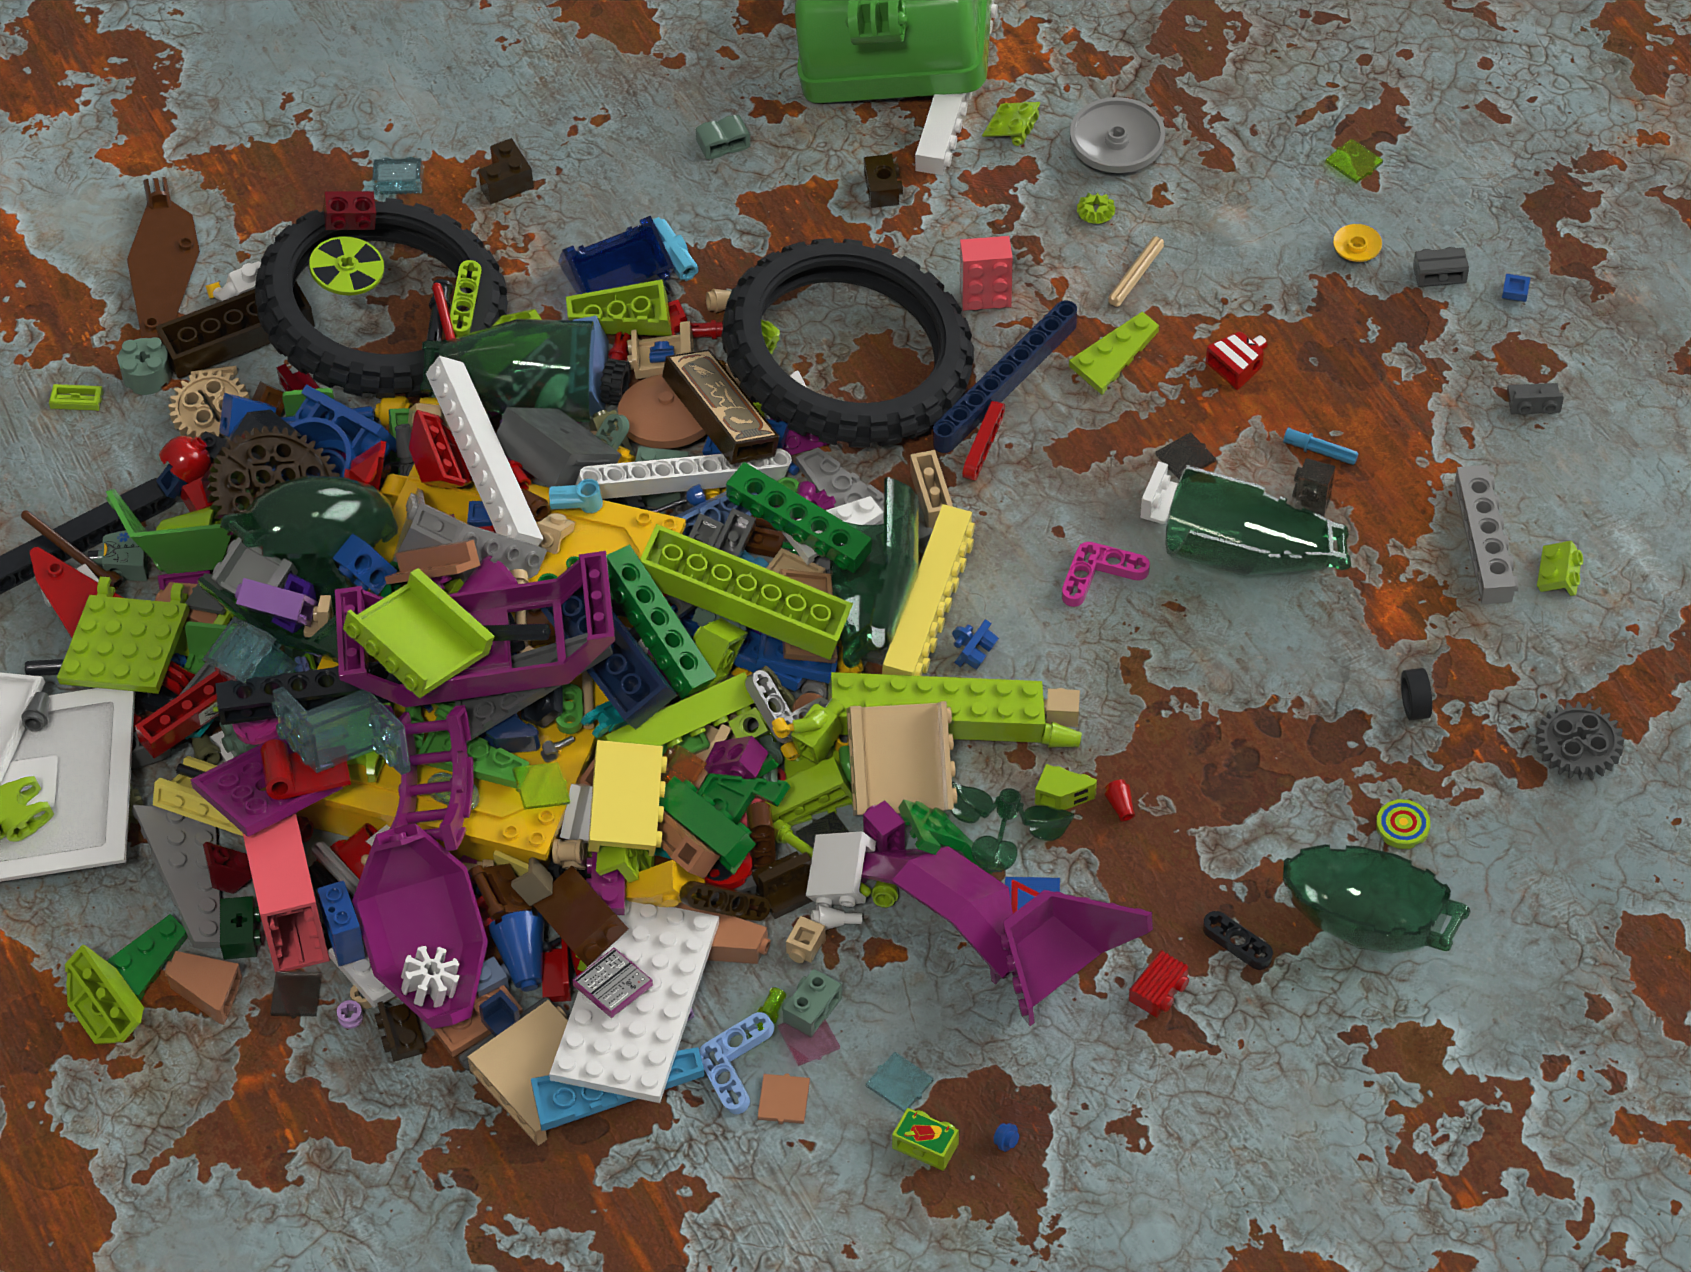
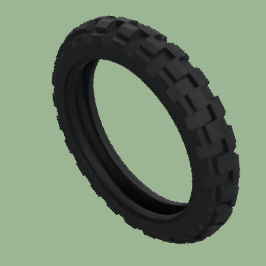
M386 198L385 202L375 201V230H325L324 210L319 212L317 209L299 217L296 220V224L293 223L291 226L288 225L275 237L274 244L267 247L261 258L260 268L257 270L255 282L257 316L262 329L269 335L268 340L280 355L287 356V362L302 374H313L314 381L329 388H333L336 385L342 387L344 393L361 397L363 393L376 394L377 399L395 398V394H405L407 398L426 395L428 389L432 388L426 376L429 367L438 356L449 359L451 357L446 339L441 341V348L434 350L432 345L431 348L409 353L376 354L346 347L315 329L297 306L293 287L300 273L309 264L313 250L320 243L328 239L354 237L364 241H385L407 245L438 259L456 277H458L459 266L463 261L473 260L478 262L481 266V278L470 334L465 339H456L461 357L501 316L507 315V287L504 276L499 272V264L492 253L484 248V243L472 231L468 229L462 230L460 222L444 213L438 216L434 214V209L418 203H415L414 206L403 204L401 199ZM468 271L467 278L471 279L472 271ZM464 287L466 293L473 292L472 289Z
M833 238L814 239L810 245H806L805 242H798L785 246L781 252H772L757 261V265L754 268L747 269L738 280L736 287L732 289L726 304L722 321L723 350L727 353L726 361L732 375L741 382V389L751 401L759 402L762 412L774 421L779 422L783 420L788 423L787 428L802 436H806L807 433L818 436L819 442L837 445V442L840 441L847 442L849 447L868 448L871 443L877 442L879 446H888L902 442L904 437L906 439H913L928 432L930 426L940 420L963 397L972 373L971 370L974 362V346L971 342L972 334L968 321L962 317V309L953 295L943 291L944 285L932 273L920 271L921 266L906 256L900 259L892 255L891 249L877 244L875 248L863 246V241L844 239L843 243H834ZM826 282L863 286L893 299L915 317L930 340L934 355V369L929 377L917 388L891 400L856 403L833 399L801 385L777 364L763 338L761 329L762 316L778 298L799 287Z

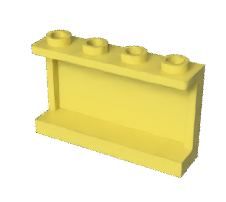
M597 740L588 851L599 852L600 846L649 850L648 856H654L656 847L661 848L662 831H657L658 822L662 823L664 806H659V797L664 798L665 781H661V773H666L667 757L662 756L663 746Z
M186 756L183 759L184 765L205 772L217 766L190 756ZM178 774L171 781L163 778L155 781L153 806L243 836L242 831L192 788L190 780L192 778Z

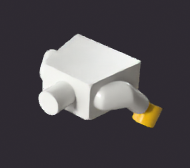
M261 262L247 263L242 268L230 272L223 288H221L219 282L205 285L209 299L215 297L223 301L255 289L257 270L260 268Z

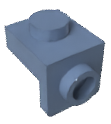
M495 957L483 962L476 993L479 998L502 985L508 991L510 990L508 980L511 979L509 971L504 964L499 965Z

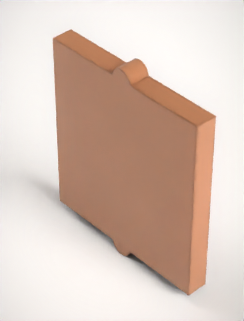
M788 1073L784 1074V1076L764 1074L757 1116L758 1120L778 1121L779 1124L784 1122L804 1124L810 1078L794 1077Z

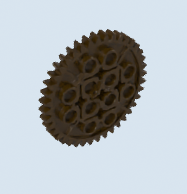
M266 426L262 428L261 432L255 427L251 434L245 430L241 436L235 435L233 442L229 440L225 445L226 448L222 447L219 455L215 457L213 461L215 464H212L210 468L212 473H210L207 479L211 482L207 490L212 492L208 496V500L215 501L210 508L211 510H219L214 518H223L224 521L220 527L230 528L227 533L228 536L235 533L237 539L239 535H242L248 542L263 548L264 551L269 553L272 550L275 557L281 551L285 557H288L291 551L295 554L303 544V536L308 531L336 522V519L341 515L339 509L343 506V503L339 500L343 497V493L338 490L342 487V483L335 482L340 474L332 473L336 465L327 464L330 456L322 457L323 448L315 450V441L307 444L306 435L300 439L297 438V431H294L291 436L288 435L287 428H284L279 433L277 426H274L271 432H269ZM276 451L283 452L286 458L280 457ZM251 453L258 454L261 459L254 458ZM306 473L312 474L315 480L309 479ZM281 475L287 476L291 482L283 480ZM256 477L263 478L266 484L258 482ZM230 479L238 480L240 486L233 484ZM310 497L317 498L320 504L314 503ZM285 499L292 500L295 506L289 505ZM260 501L267 502L270 508L264 507ZM235 503L242 504L245 510L238 509ZM290 523L296 524L300 530L293 529ZM265 525L271 526L275 532H269Z

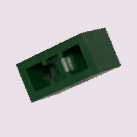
M253 896L220 899V948L224 960L257 957V946L262 945L261 931L257 929V923H261L259 907L255 906Z

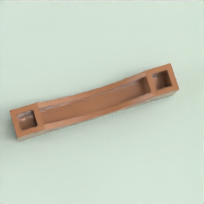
M594 759L582 775L580 784L593 786ZM664 811L662 823L658 822L657 831H662L661 847L670 858L686 871L705 878L720 855Z

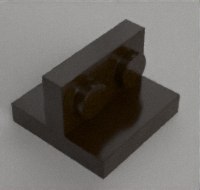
M795 851L752 871L751 875L756 884V891L770 902V913L774 919L813 902L806 896L812 864L807 852L799 855Z

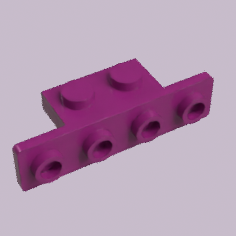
M592 852V857H587V873L591 874V878H586L587 883L616 915H625L624 876L618 869L598 875L596 872L597 852Z

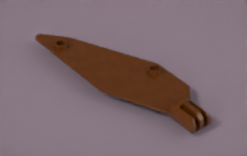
M162 177L163 191H160L158 178H153L154 192L152 193L149 180L145 179L143 181L147 205L127 258L141 338H158L155 326L176 319L200 253L193 215L171 201L166 177Z

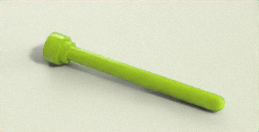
M782 819L773 823L775 841L783 844L788 843L802 854L807 852L812 860L814 848L795 836L788 823ZM860 882L859 892L868 897L871 894V889Z

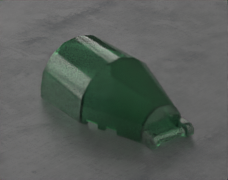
M515 319L446 341H423L424 369L423 383H420V392L434 394L426 373L434 363V352H439V356L464 363L485 410L503 415L507 407L552 408L561 410L576 422H591L589 368L591 332L594 330V322Z
M1186 465L1175 489L1166 526L1165 544L1167 554L1171 557L1242 576L1323 571L1327 567L1347 570L1351 567V557L1348 555L1347 549L1349 530L1346 525L1330 521L1304 507L1299 510L1287 504L1288 499L1282 496L1277 499L1265 493L1266 488L1258 484ZM1333 539L1337 542V551H1334Z
M890 477L884 479V523L878 525H858L846 522L872 538V552L855 573L839 568L834 561L830 560L833 595L853 603L840 635L843 646V663L848 668L858 665L860 659L868 653L882 650L892 643L918 577L919 496L910 486Z

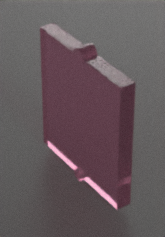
M826 1020L822 1022L812 1037L787 1023L777 1025L798 1066L815 1059L821 1060L822 1056L840 1049V1045Z

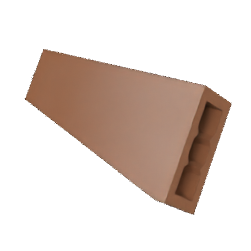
M682 902L675 906L676 908L719 916V925L707 959L709 961L758 964L762 954L766 955L769 950L771 940L768 939L767 927L734 916L694 909Z

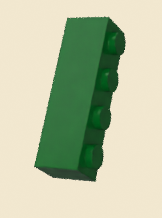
M674 776L665 785L664 798L659 797V806H664V811L719 854L720 858L734 869L756 845L750 838L752 832L743 823L739 822L736 825L732 822L733 816L724 808L718 811L714 807L715 802L706 794L698 795L696 793L698 789L687 779L682 782Z

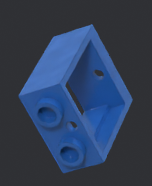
M344 880L317 888L322 919L338 966L365 959L360 925Z

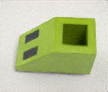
M1046 764L1035 788V804L1061 812L1093 800L1096 796L1097 779L1091 778L1086 774L1068 771L1060 766Z

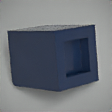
M502 990L479 1005L481 1022L494 1037L520 1020L518 1007Z

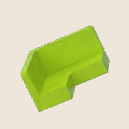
M600 846L599 852H597L596 872L598 875H603L618 869L628 883L639 879L640 871L654 867L655 857L648 856L649 850Z

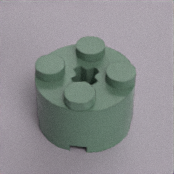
M139 338L127 340L122 344V349L118 354V364L123 383L127 388L129 387L134 393L139 395H149L157 393L161 390V386L166 382L167 384L170 382L172 370L168 353L159 338Z

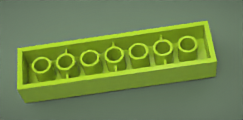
M656 524L640 558V561L661 592L828 660H831L853 605L851 602Z
M831 672L828 702L831 698H834L844 705V709L838 716L842 726L839 735H848L846 708L850 706L874 707L946 701L947 707L951 708L952 721L948 723V732L953 735V739L1041 743L1045 728L1042 681Z

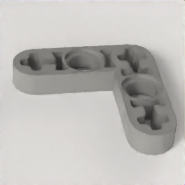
M758 670L749 675L745 681L748 693L774 737L784 744L792 741L791 733L793 731L785 738H778L772 729L773 720L782 717L788 725L793 723L792 720L799 719V714L805 716L814 704H819L824 708L828 704L827 699L820 697L791 713L768 673ZM769 701L775 704L777 709L776 713L771 711V709L769 708Z

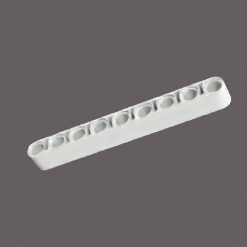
M777 449L775 457L748 461L746 463L778 481L785 477L792 459L787 451ZM723 454L586 466L580 470L575 485H578L584 479L597 481L602 499L688 491L692 486L698 484L701 485L702 489L726 487L727 481L743 462L730 464Z

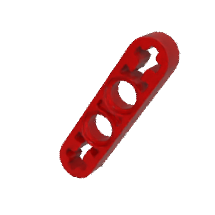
M996 401L990 403L966 458L962 472L963 478L977 480L1005 413L1004 403Z

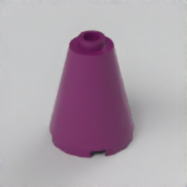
M486 556L480 561L481 566L474 569L457 593L516 585L518 582L503 563L499 560L494 563L490 561L492 556Z

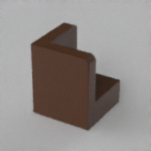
M260 381L252 400L276 407L275 413L280 417L284 408V391Z

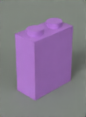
M243 578L242 584L238 585L235 593L236 604L253 612L307 627L311 626L313 609L318 603L304 594Z

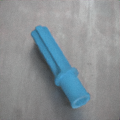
M1290 427L1285 432L1283 443L1302 448L1304 452L1310 450L1354 465L1357 461L1358 453L1356 451L1315 438L1313 433L1308 435Z

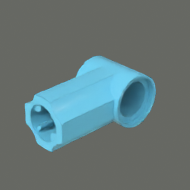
M584 479L578 485L551 486L549 488L551 509L581 508L586 513H595L603 506L599 484L593 479Z

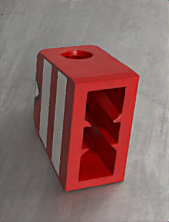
M1237 332L1207 346L1206 364L1236 390H1239L1262 368L1263 350L1268 345L1265 338L1261 335L1251 340L1243 332Z

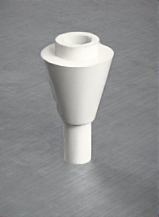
M817 904L816 910L811 911V920L825 925V930L843 926L844 924H862V913H845L844 911Z

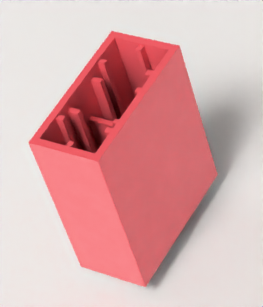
M296 813L249 837L243 833L259 912L275 974L329 962V955Z

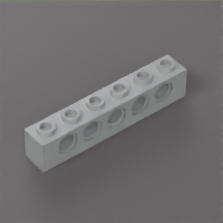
M1488 465L1457 467L1454 484L1481 604L1512 602L1514 591H1518V578L1513 576V557L1508 555L1507 552L1509 540L1508 536L1503 534V515L1498 513L1500 503L1499 496L1494 495L1493 491L1495 489L1494 476L1489 474Z

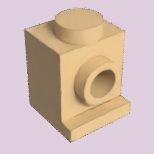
M800 916L786 940V953L789 954V957L797 963H803L804 961L812 963L821 945L826 941L825 925Z

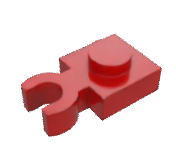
M678 299L668 303L672 335L680 332V322L687 321Z

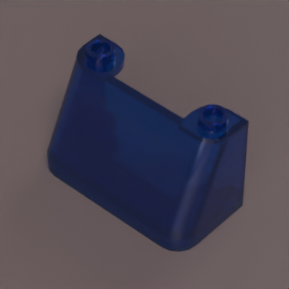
M651 216L640 219L641 225L634 228L630 226L626 229V232L587 247L581 245L577 251L574 246L562 249L558 262L577 295L638 284L655 274L663 281L670 278L669 274L673 272L675 267Z

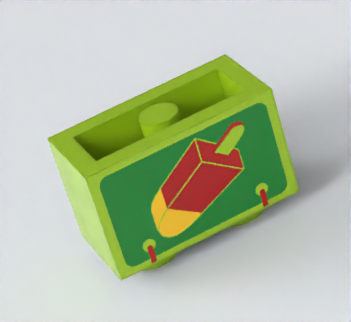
M910 1108L906 1109L892 1134V1149L942 1171L946 1168L959 1144V1130L952 1124L944 1121L939 1122L930 1118L923 1111H914Z

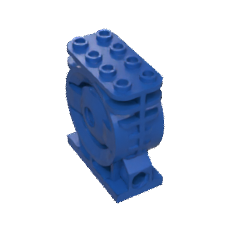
M306 384L301 392L306 399L295 414L296 421L289 425L302 436H307V444L315 441V450L323 448L322 457L330 456L327 464H335L336 467L332 473L340 474L339 478L335 481L342 483V487L338 491L346 493L348 485L343 484L345 469H350L351 461L380 441H386L385 460L390 451L396 453V439L382 425ZM333 450L344 452L346 454V459H344L339 453ZM306 473L309 479L315 480L312 474ZM281 475L283 480L291 482L287 476ZM310 497L314 503L320 504L317 498ZM285 499L289 505L295 506L292 500ZM344 508L339 509L341 515L336 519L337 521L344 519ZM290 523L293 525V528L298 531L300 530L296 524Z

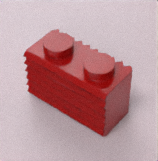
M1160 950L1129 989V1001L1156 1018L1162 1011L1167 1012L1173 1004L1174 995L1178 991L1182 993L1189 983L1187 964H1183L1182 961H1178V959H1174L1173 956H1169L1168 953Z

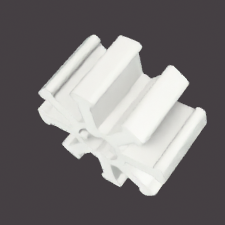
M426 946L418 947L415 959L408 955L405 960L401 975L403 979L401 990L404 995L417 990L414 1004L418 1006H423L426 994H430L434 1002L433 1006L435 1008L443 1005L445 995L453 998L459 980V975H456L459 963L456 958L453 961L443 963L446 949L441 947L437 948L434 959H430Z

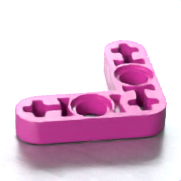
M1084 542L1077 548L1063 584L1062 600L1071 607L1081 605L1086 598L1096 570L1132 580H1143L1149 575V559L1141 554L1094 542ZM1092 553L1088 558V563L1085 562V555ZM1115 557L1120 560V563L1111 565L1106 560ZM1137 565L1142 566V567L1139 568V570H1138V569H1134V568L1137 567ZM1082 570L1087 572L1088 575L1084 578H1079L1074 573ZM1075 585L1078 587V591L1074 596H1071L1070 594L1073 593Z

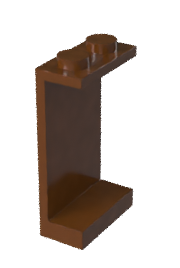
M572 865L553 882L552 894L533 904L587 967L629 930Z

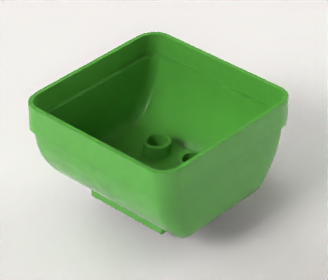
M795 0V23L799 51L797 69L804 97L813 103L930 96L934 94H959L976 91L984 84L987 77L992 0Z

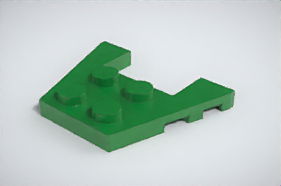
M710 773L697 794L702 796L704 793L715 802L714 807L718 811L724 808L733 816L732 822L737 825L755 797L778 807L790 789V785L784 780L772 782L763 778L751 780L743 779L741 776ZM720 857L718 858V860L724 865V867L733 875L736 873L741 863L745 859L744 857L742 861L733 869Z
M905 799L898 806L905 824L908 826L911 824L912 826L909 833L912 838L915 839L917 837L918 840L915 845L919 850L936 855L941 845L949 846L952 849L961 851L969 861L988 873L992 874L997 867V864L947 818L948 815L943 810L937 807L931 809L919 801L913 803Z

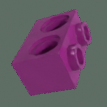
M753 736L715 742L703 768L709 774L741 776L743 779L756 778L769 752Z
M885 800L878 805L869 807L863 814V832L876 841L875 851L905 849V821Z

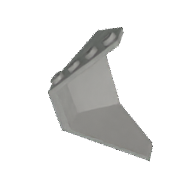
M419 488L415 494L410 493L405 506L407 516L395 553L405 550L474 540L479 561L486 556H492L490 561L496 563L499 560L509 571L514 569L527 571L528 579L538 574L547 549L468 525L425 504L423 490ZM394 553V556H393L392 561L397 562V559H396V556H395V553ZM475 568L453 574L451 578L452 580L460 578L465 583Z

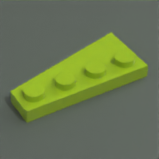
M1142 311L1070 359L1069 367L1103 395L1107 390V386L1120 376L1121 370L1126 365L1129 366L1138 351H1142L1159 332V325Z

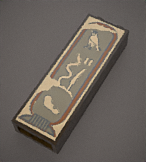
M710 349L666 356L662 377L730 464L775 457L779 435Z

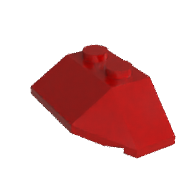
M416 410L409 451L421 483L440 488L463 487L473 483L454 436L442 424L443 420L440 416Z
M386 441L378 442L351 461L350 469H345L343 484L348 486L347 492L343 493V497L340 499L343 503L341 508H344V519L365 512L375 516Z

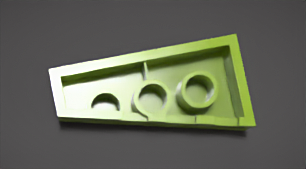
M662 279L566 297L567 313L571 327L574 319L597 316L605 334H616L617 332L624 334L626 332L631 335V330H636L637 335H672L668 299Z

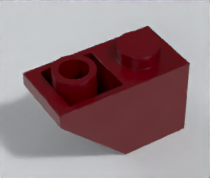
M209 842L203 844L212 888L234 894L252 878L246 853Z

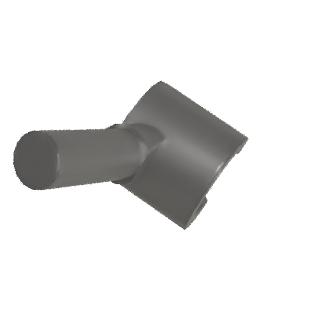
M570 736L554 744L552 741H545L541 751L543 760L547 763L556 760L559 756L557 750L575 741L574 737Z

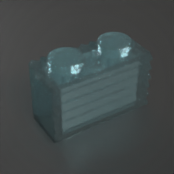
M385 157L374 159L372 177L374 193L376 195L379 193L381 195H387L388 193L391 195L393 193L416 194L417 192L421 194L424 172L422 158L391 159Z

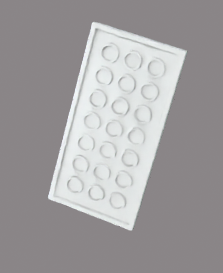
M625 899V915L617 916L629 930L589 966L612 948H616L653 980V986L613 1018H610L584 994L578 991L549 1076L550 1081L660 1103L719 925V916L676 907H657L652 904L630 902Z

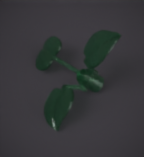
M952 782V788H956L957 804H953L954 809L950 811L955 818L965 823H975L980 817L987 818L996 808L998 815L1002 818L998 838L981 836L973 842L971 849L973 859L984 870L989 872L1005 871L1016 861V845L1013 842L1003 841L1002 839L1007 820L1016 817L1018 811L1023 825L1029 826L1030 834L1044 841H1053L1060 838L1074 818V813L1043 805L1031 806L1024 812V804L1020 802L1021 795L1012 788L1003 789L993 803L991 796L985 791Z

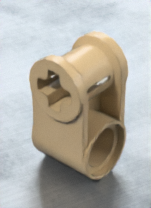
M555 839L552 848L553 862L562 866L563 869H568L571 865L576 870L587 869L588 841L583 839L564 841Z

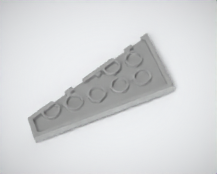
M817 447L796 457V464L807 480L816 486V492L819 493L825 489L827 496H834L836 500L834 507L871 496L884 512L881 521L862 532L872 538V552L869 554L870 567L884 561L876 540L877 535L903 525L912 548L929 541L933 531L931 527L926 528L919 523L917 517L914 515L909 516L899 508L896 502L872 485L867 486L860 481L858 475L846 471L837 460Z

